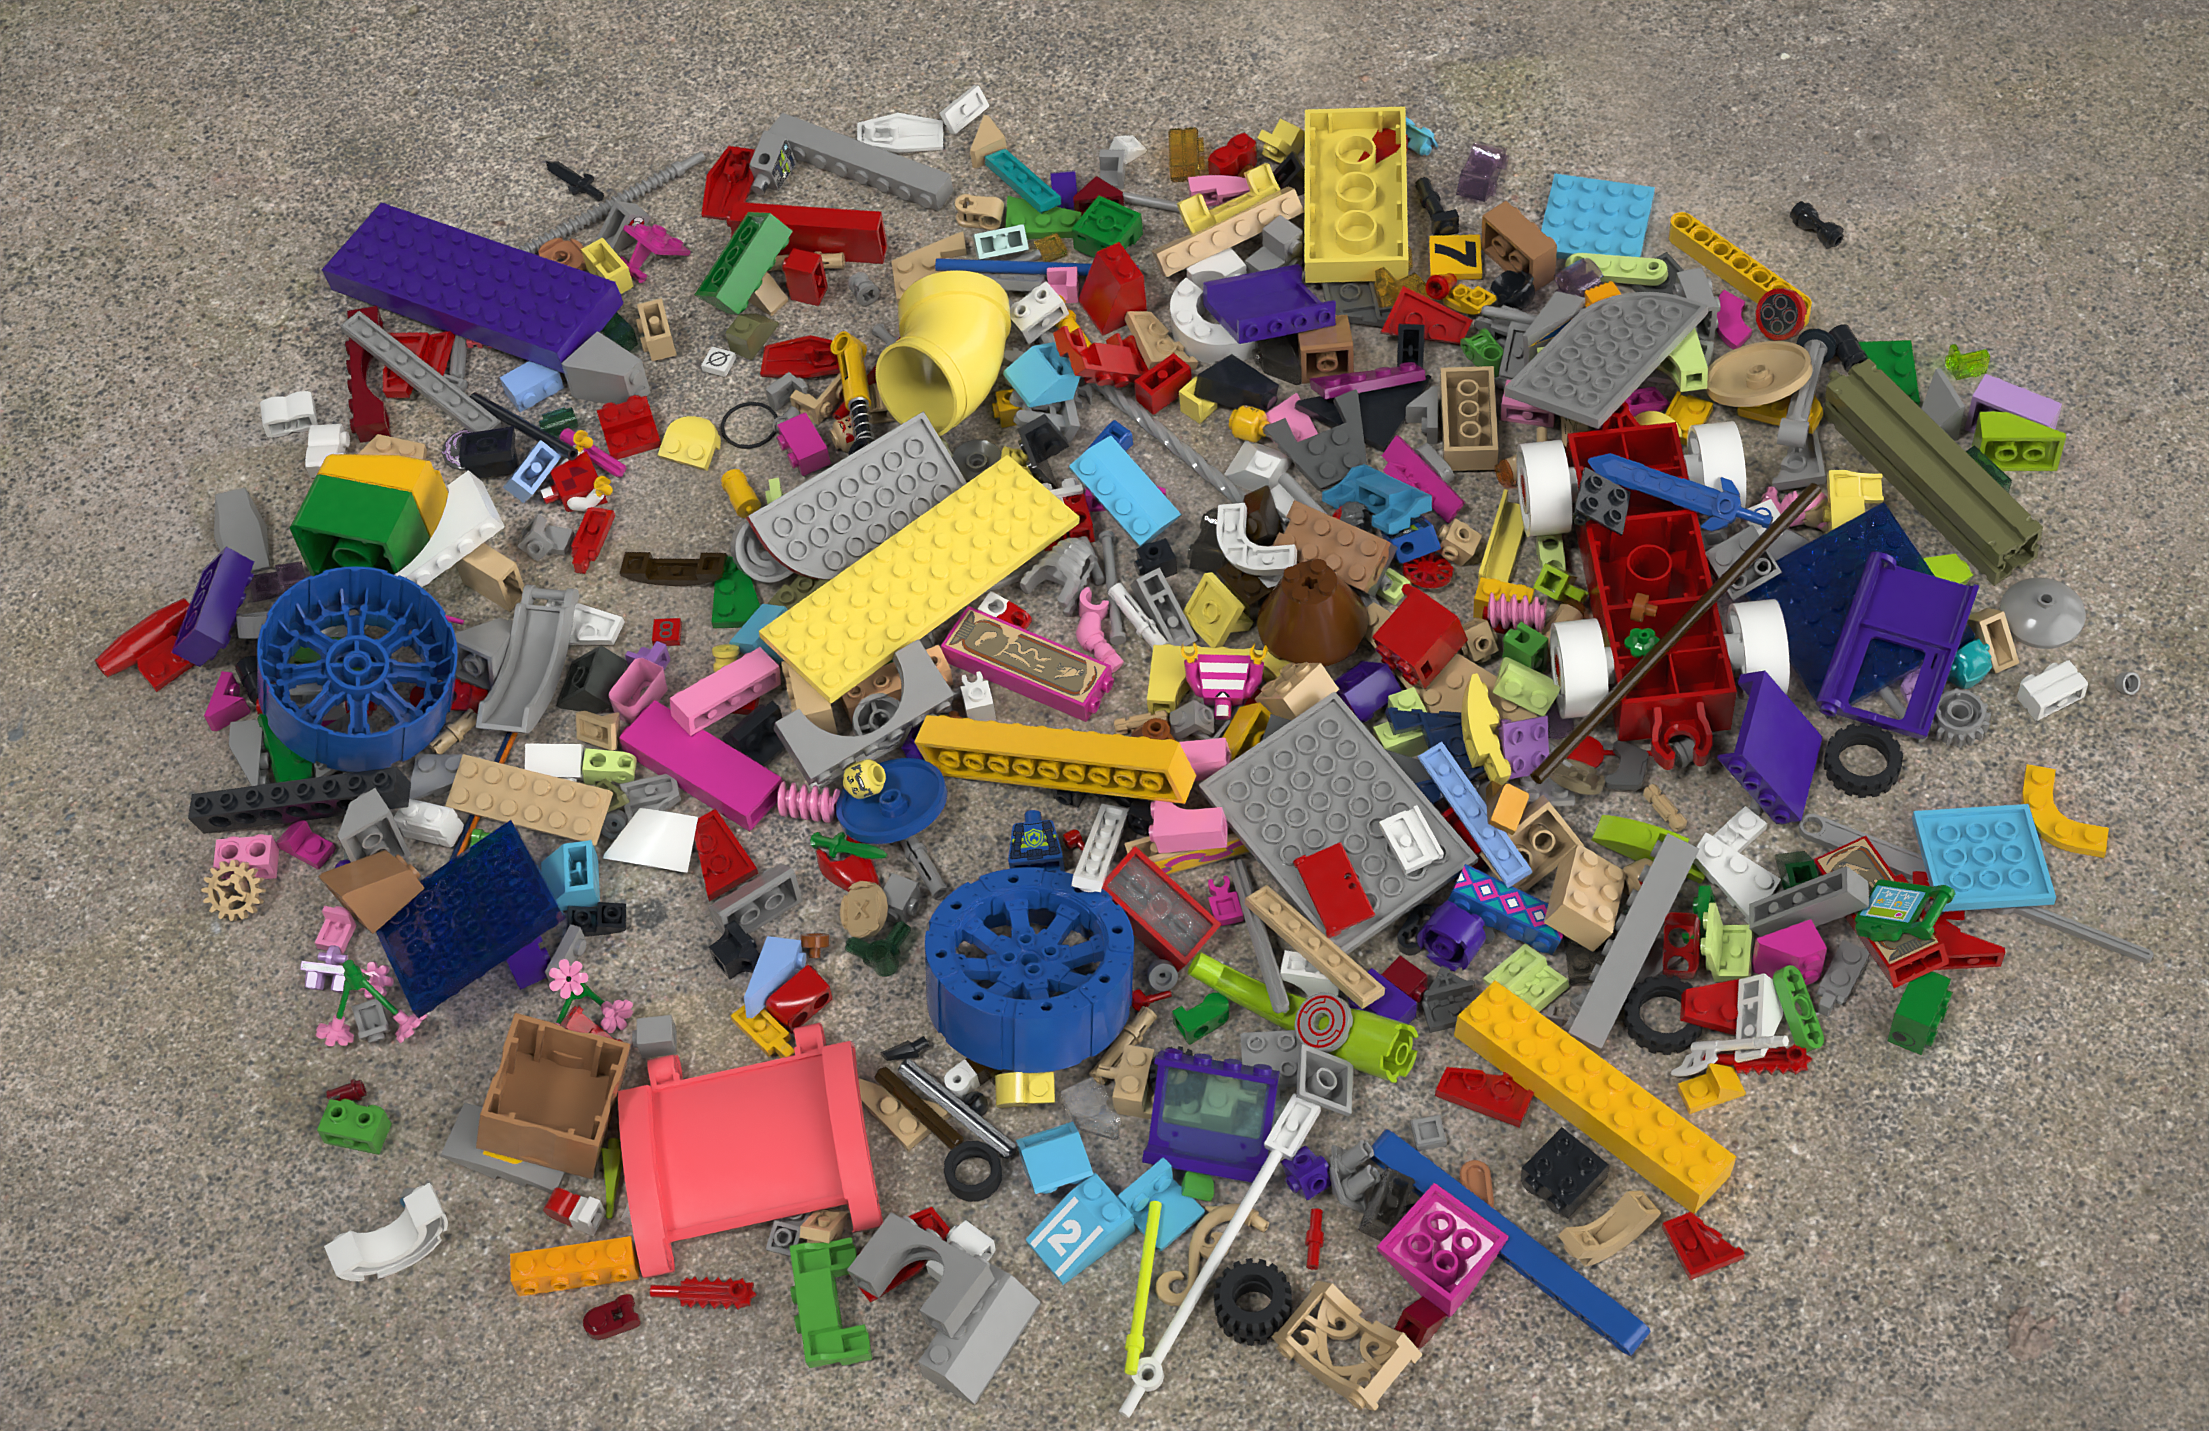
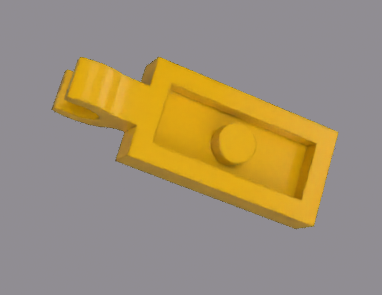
M744 1004L730 1015L732 1022L768 1057L775 1052L780 1058L794 1056V1048L787 1043L791 1040L790 1033L765 1009L761 1010L753 1018H746Z

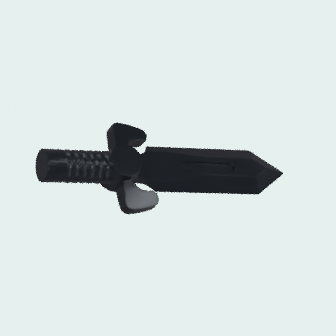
M546 161L547 170L570 185L568 190L572 195L581 192L587 193L597 201H601L604 198L603 192L590 185L594 181L593 175L584 174V178H582V176L559 161Z

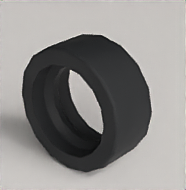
M966 1141L948 1153L944 1161V1176L949 1190L957 1198L967 1202H977L989 1198L997 1191L1002 1181V1167L997 1152L989 1144L981 1141ZM969 1158H982L989 1162L991 1167L989 1177L976 1185L960 1183L955 1175L956 1167L962 1161Z

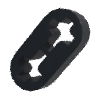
M1420 904L1413 909L1397 935V947L1401 953L1412 956L1422 950L1417 943V935L1428 920H1425L1419 926L1420 917L1424 918L1426 915L1431 917L1436 910L1433 906ZM1415 933V942H1410V944H1406L1405 939H1411V937Z

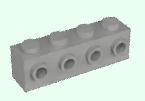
M1846 866L1750 903L1749 929L1762 937L1810 919L1814 926L1817 927L1869 907L1868 881Z

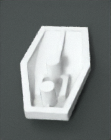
M895 113L857 123V140L891 153L943 150V121Z

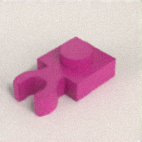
M1227 875L1223 876L1224 885L1222 887H1216L1212 879L1208 880L1209 892L1213 896L1208 897L1212 916L1222 924L1221 926L1244 921L1237 891L1230 892V879Z

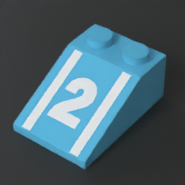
M1094 1173L1093 1176H1090L1071 1190L1025 1240L1060 1283L1064 1285L1134 1233V1218L1102 1179Z

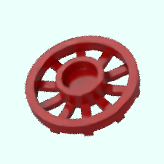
M1435 552L1402 564L1404 577L1411 583L1424 588L1443 587L1451 581L1453 576V566H1451L1447 559L1436 555ZM1408 568H1412V569H1416V570H1414V571H1412V572H1409V571H1408ZM1440 575L1444 577V579L1439 580L1437 576Z

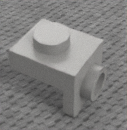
M788 372L765 389L769 406L777 411L790 401V396L795 390L807 394V384L803 379L796 378Z
M1193 700L1170 712L1171 735L1173 738L1181 740L1198 730L1208 735L1214 733L1213 710Z
M377 999L351 1006L359 1030V1039H367L368 1043L385 1039L384 1033L390 1032L391 1029L384 1006Z

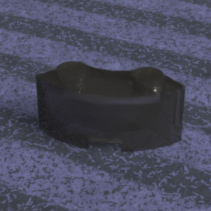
M1212 508L1202 516L1200 522L1201 532L1188 550L1187 559L1190 560V569L1206 573L1212 572L1214 575H1217L1216 570L1229 563L1217 540L1218 508Z

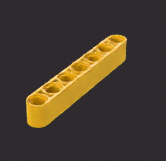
M1677 212L1672 215L1669 241L1757 304L1761 297L1772 289L1786 288L1796 291L1803 298L1806 306L1807 315H1805L1804 327L1807 326L1812 305L1811 299L1692 215L1686 212Z

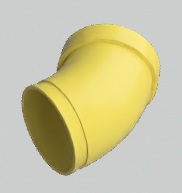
M945 271L931 274L919 279L905 290L898 304L899 333L901 338L882 351L876 365V382L879 394L886 408L896 421L903 424L924 411L938 436L944 435L959 425L985 400L997 380L1003 362L1006 339L1011 329L1009 299L1005 290L993 279L969 271Z

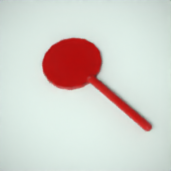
M1587 736L1566 759L1577 760L1596 769L1603 762L1604 755H1616L1613 753V750H1604L1603 745L1597 739ZM1646 750L1649 756H1652L1651 750Z

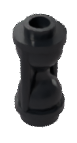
M1800 201L1791 210L1790 218L1793 224L1803 229H1813L1817 232V238L1825 248L1837 247L1844 238L1843 227L1833 222H1823L1820 220L1817 210L1809 202Z

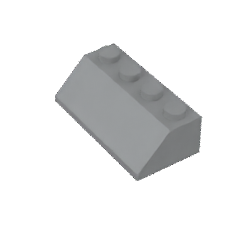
M989 1263V1268L995 1280L952 1338L938 1331L918 1361L924 1378L974 1406L1041 1305L1040 1301L1011 1274Z

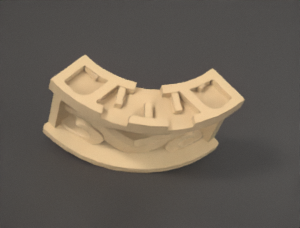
M1316 1281L1311 1287V1293L1281 1329L1273 1334L1272 1338L1278 1344L1277 1350L1289 1360L1293 1358L1305 1370L1345 1397L1358 1410L1367 1408L1376 1411L1379 1407L1376 1402L1409 1362L1415 1364L1423 1354L1403 1332L1391 1329L1377 1320L1372 1324L1360 1317L1359 1315L1362 1313V1310L1343 1295L1333 1283ZM1321 1301L1322 1303L1316 1320L1308 1314L1317 1305V1303ZM1302 1321L1316 1329V1334L1310 1330L1301 1331V1336L1309 1340L1306 1345L1298 1344L1291 1337ZM1337 1321H1342L1346 1324L1344 1330H1334L1336 1329L1335 1324ZM1357 1334L1362 1336L1360 1352L1364 1362L1351 1366H1333L1328 1353L1327 1336L1335 1340H1347ZM1372 1345L1379 1348L1376 1351H1372L1375 1358H1372L1367 1352V1349ZM1317 1353H1318L1319 1361H1317V1360L1313 1357V1356L1316 1355ZM1374 1370L1376 1375L1371 1379L1370 1372ZM1362 1381L1369 1382L1365 1388L1359 1385V1383Z

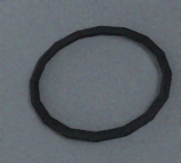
M746 402L731 408L721 422L720 428L723 438L729 444L745 449L760 447L770 441L776 434L774 430L763 441L744 445L731 441L724 429L726 419L732 412L750 405L761 406L769 410L775 420L778 416L770 406L761 402Z

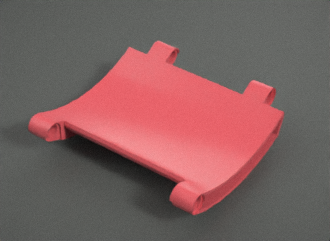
M821 1022L794 1028L793 1033L797 1047H794V1056L683 1080L679 1056L672 1054L647 1060L651 1087L644 1085L618 1091L619 1129L625 1184L640 1270L644 1279L675 1272L671 1242L845 1204H847L851 1214L853 1233L879 1228L882 1225L883 1218L872 1168L860 1095L856 1048L852 1041L826 1046L824 1030Z

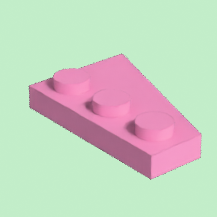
M1295 393L1267 412L1266 416L1270 424L1286 418L1296 441L1300 442L1318 433L1309 415L1295 409V403L1297 400H1300L1298 394Z

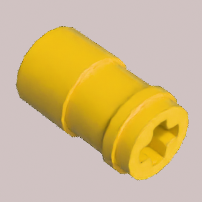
M740 469L729 470L721 477L722 488L727 492L729 500L739 517L746 518L761 508L759 498L754 489L749 485L746 475Z

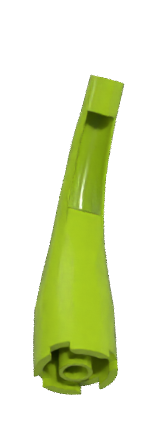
M1202 952L1195 956L1187 972L1189 976L1209 986L1229 1000L1286 1031L1295 1030L1296 1013L1301 1004L1308 999L1286 992L1290 1003L1288 1006L1289 1010L1285 1013H1275L1265 983L1235 970ZM1350 1008L1353 1023L1352 1028L1350 1027L1348 1032L1349 1037L1337 1050L1328 1052V1054L1347 1060L1353 1065V1069L1392 1083H1397L1396 1078L1398 1076L1406 1077L1413 1067L1418 1052L1412 1049L1413 1038H1418L1415 1027L1372 1012ZM1328 1015L1320 1019V1030L1327 1028L1329 1024Z

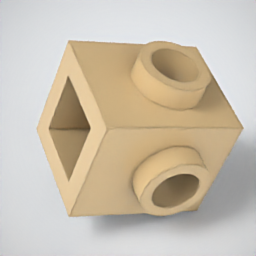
M1455 518L1447 526L1443 524L1436 535L1441 549L1437 550V552L1442 554L1445 559L1462 566L1474 555L1482 535L1470 528L1468 524Z
M1475 618L1462 624L1468 641L1458 651L1460 655L1475 663H1482L1491 658L1490 654L1499 651L1496 645L1498 641L1496 632L1489 626L1487 620Z

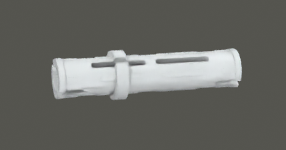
M1117 583L1109 589L1108 595L1137 629V635L1140 638H1144L1152 649L1153 645L1170 644L1156 628V622L1146 616L1140 606L1123 587L1122 583Z

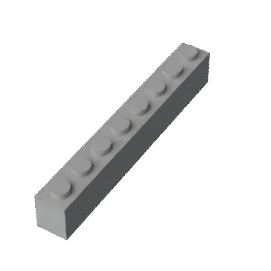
M782 113L768 130V132L787 137L794 158L798 161H804L819 169H825L841 177L850 178L860 184L877 188L882 192L893 194L903 200L912 201L925 208L939 211L953 192L951 174L785 113Z
M1667 833L1663 842L1657 840L1650 854L1655 859L1651 867L1645 864L1638 878L1643 884L1639 891L1632 890L1626 902V905L1631 908L1627 916L1622 913L1620 914L1614 927L1618 934L1615 940L1608 939L1601 953L1606 958L1602 966L1596 963L1589 977L1593 984L1590 990L1583 989L1576 1003L1581 1008L1577 1016L1571 1013L1563 1029L1597 1055L1601 1051L1665 921V917L1700 849Z

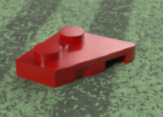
M1691 1211L1662 1223V1229L1689 1280L1743 1260L1745 1257L1743 1249L1740 1247L1735 1248L1722 1239L1721 1233L1712 1227L1706 1226L1703 1220Z

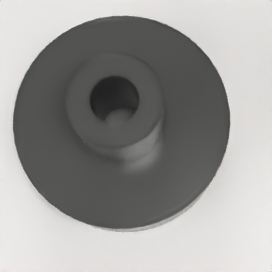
M618 809L608 812L601 833L609 839H616L628 824L627 815Z

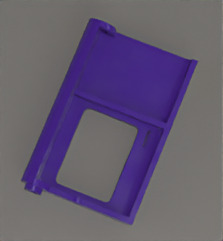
M1871 552L1815 703L1820 708L1819 711L1827 716L1834 717L1839 715L1909 737L1925 739L1931 727L1979 585L1967 586L1899 567L1892 556L1882 552ZM1874 638L1925 653V658L1905 715L1900 720L1859 709L1848 703L1869 643Z

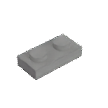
M570 924L545 970L549 983L555 981V978L549 976L551 968L560 969L559 962L563 959L568 960L571 966L578 956L583 955L586 949V940L581 927Z

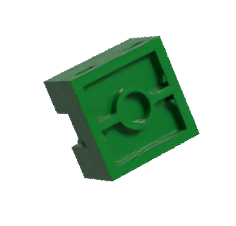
M1101 196L1095 199L1072 228L1074 249L1095 258L1096 252L1118 242L1121 243L1124 249L1132 244L1135 245L1143 235L1141 213Z

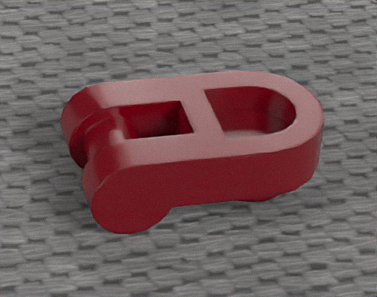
M621 1295L612 1302L589 1310L583 1319V1327L587 1335L594 1340H603L637 1328L641 1322L638 1313H635L633 1309L635 1306L633 1295ZM622 1313V1318L615 1321L613 1315Z

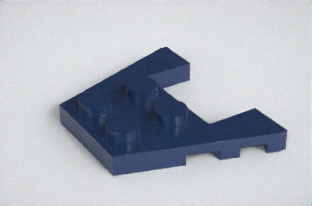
M1396 707L1387 708L1385 714L1393 735L1421 729L1428 749L1443 742L1469 781L1486 772L1483 765L1472 768L1463 739L1461 712L1439 711V713L1423 712L1422 709L1401 711ZM1432 779L1414 783L1432 805L1445 798Z

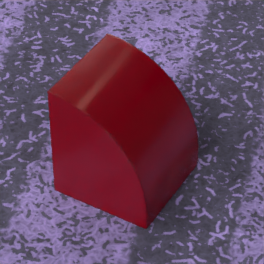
M1422 1296L1402 1311L1394 1330L1403 1332L1419 1350L1435 1335L1447 1314Z

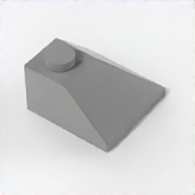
M1940 367L1935 369L1921 409L1954 441H1957L1965 405Z
M1301 1044L1298 1050L1296 1097L1345 1116H1350L1352 1114L1353 1065L1347 1060Z

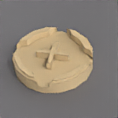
M856 882L848 888L851 890L848 892V895L843 896L841 901V924L852 937L869 939L876 936L883 928L887 919V897L883 889L876 883Z

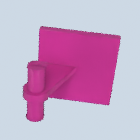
M636 224V226L625 225L623 228L638 243L630 262L622 256L620 258L628 266L631 277L635 278L639 283H643L646 280L645 278H647V275L639 270V268L651 252L656 255L689 256L691 253L689 249L683 246V242L680 239L671 237L662 226L654 224L651 227Z

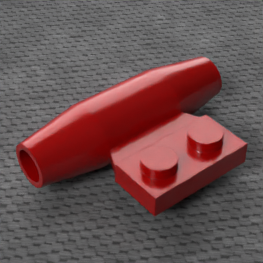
M182 598L153 612L116 638L94 660L95 664L107 678L138 664V670L142 677L155 692H158L195 665L172 653L177 639L176 635L180 631L190 604L185 598Z

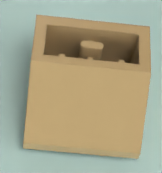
M1289 663L1280 670V675L1275 680L1266 683L1261 688L1262 692L1255 700L1257 703L1260 702L1273 715L1293 720L1334 691L1337 692L1339 688L1321 663Z

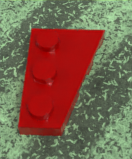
M1403 286L1380 334L1398 336V324H1425L1424 340L1460 345V340L1466 336L1473 320Z
M428 332L388 333L423 360L430 336ZM385 366L383 368V393L387 398H410L413 387Z
M1446 1067L1436 1087L1435 1096L1520 1128L1534 1098V1092L1530 1089L1528 1091L1524 1089L1506 1072H1503V1075L1485 1074L1483 1070Z

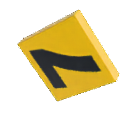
M1480 234L1429 236L1430 276L1452 273L1456 276L1457 280L1482 279Z

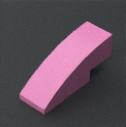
M1223 175L1188 177L1189 196L1191 197L1198 193L1202 194L1207 207L1219 206L1250 192L1246 178Z

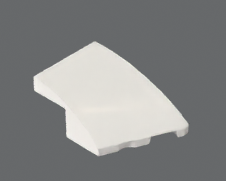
M639 808L604 853L603 859L687 873L698 817Z

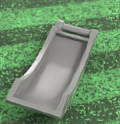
M529 584L524 586L521 603H517L515 606L512 630L504 662L489 694L479 703L475 728L528 734L539 722L553 697L563 670L571 636L575 605L579 600V591L577 589H543ZM535 599L564 601L563 607L533 605Z

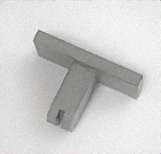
M1549 1005L1548 1013L1541 1014L1557 1026H1562L1563 1017L1555 1016V1006Z

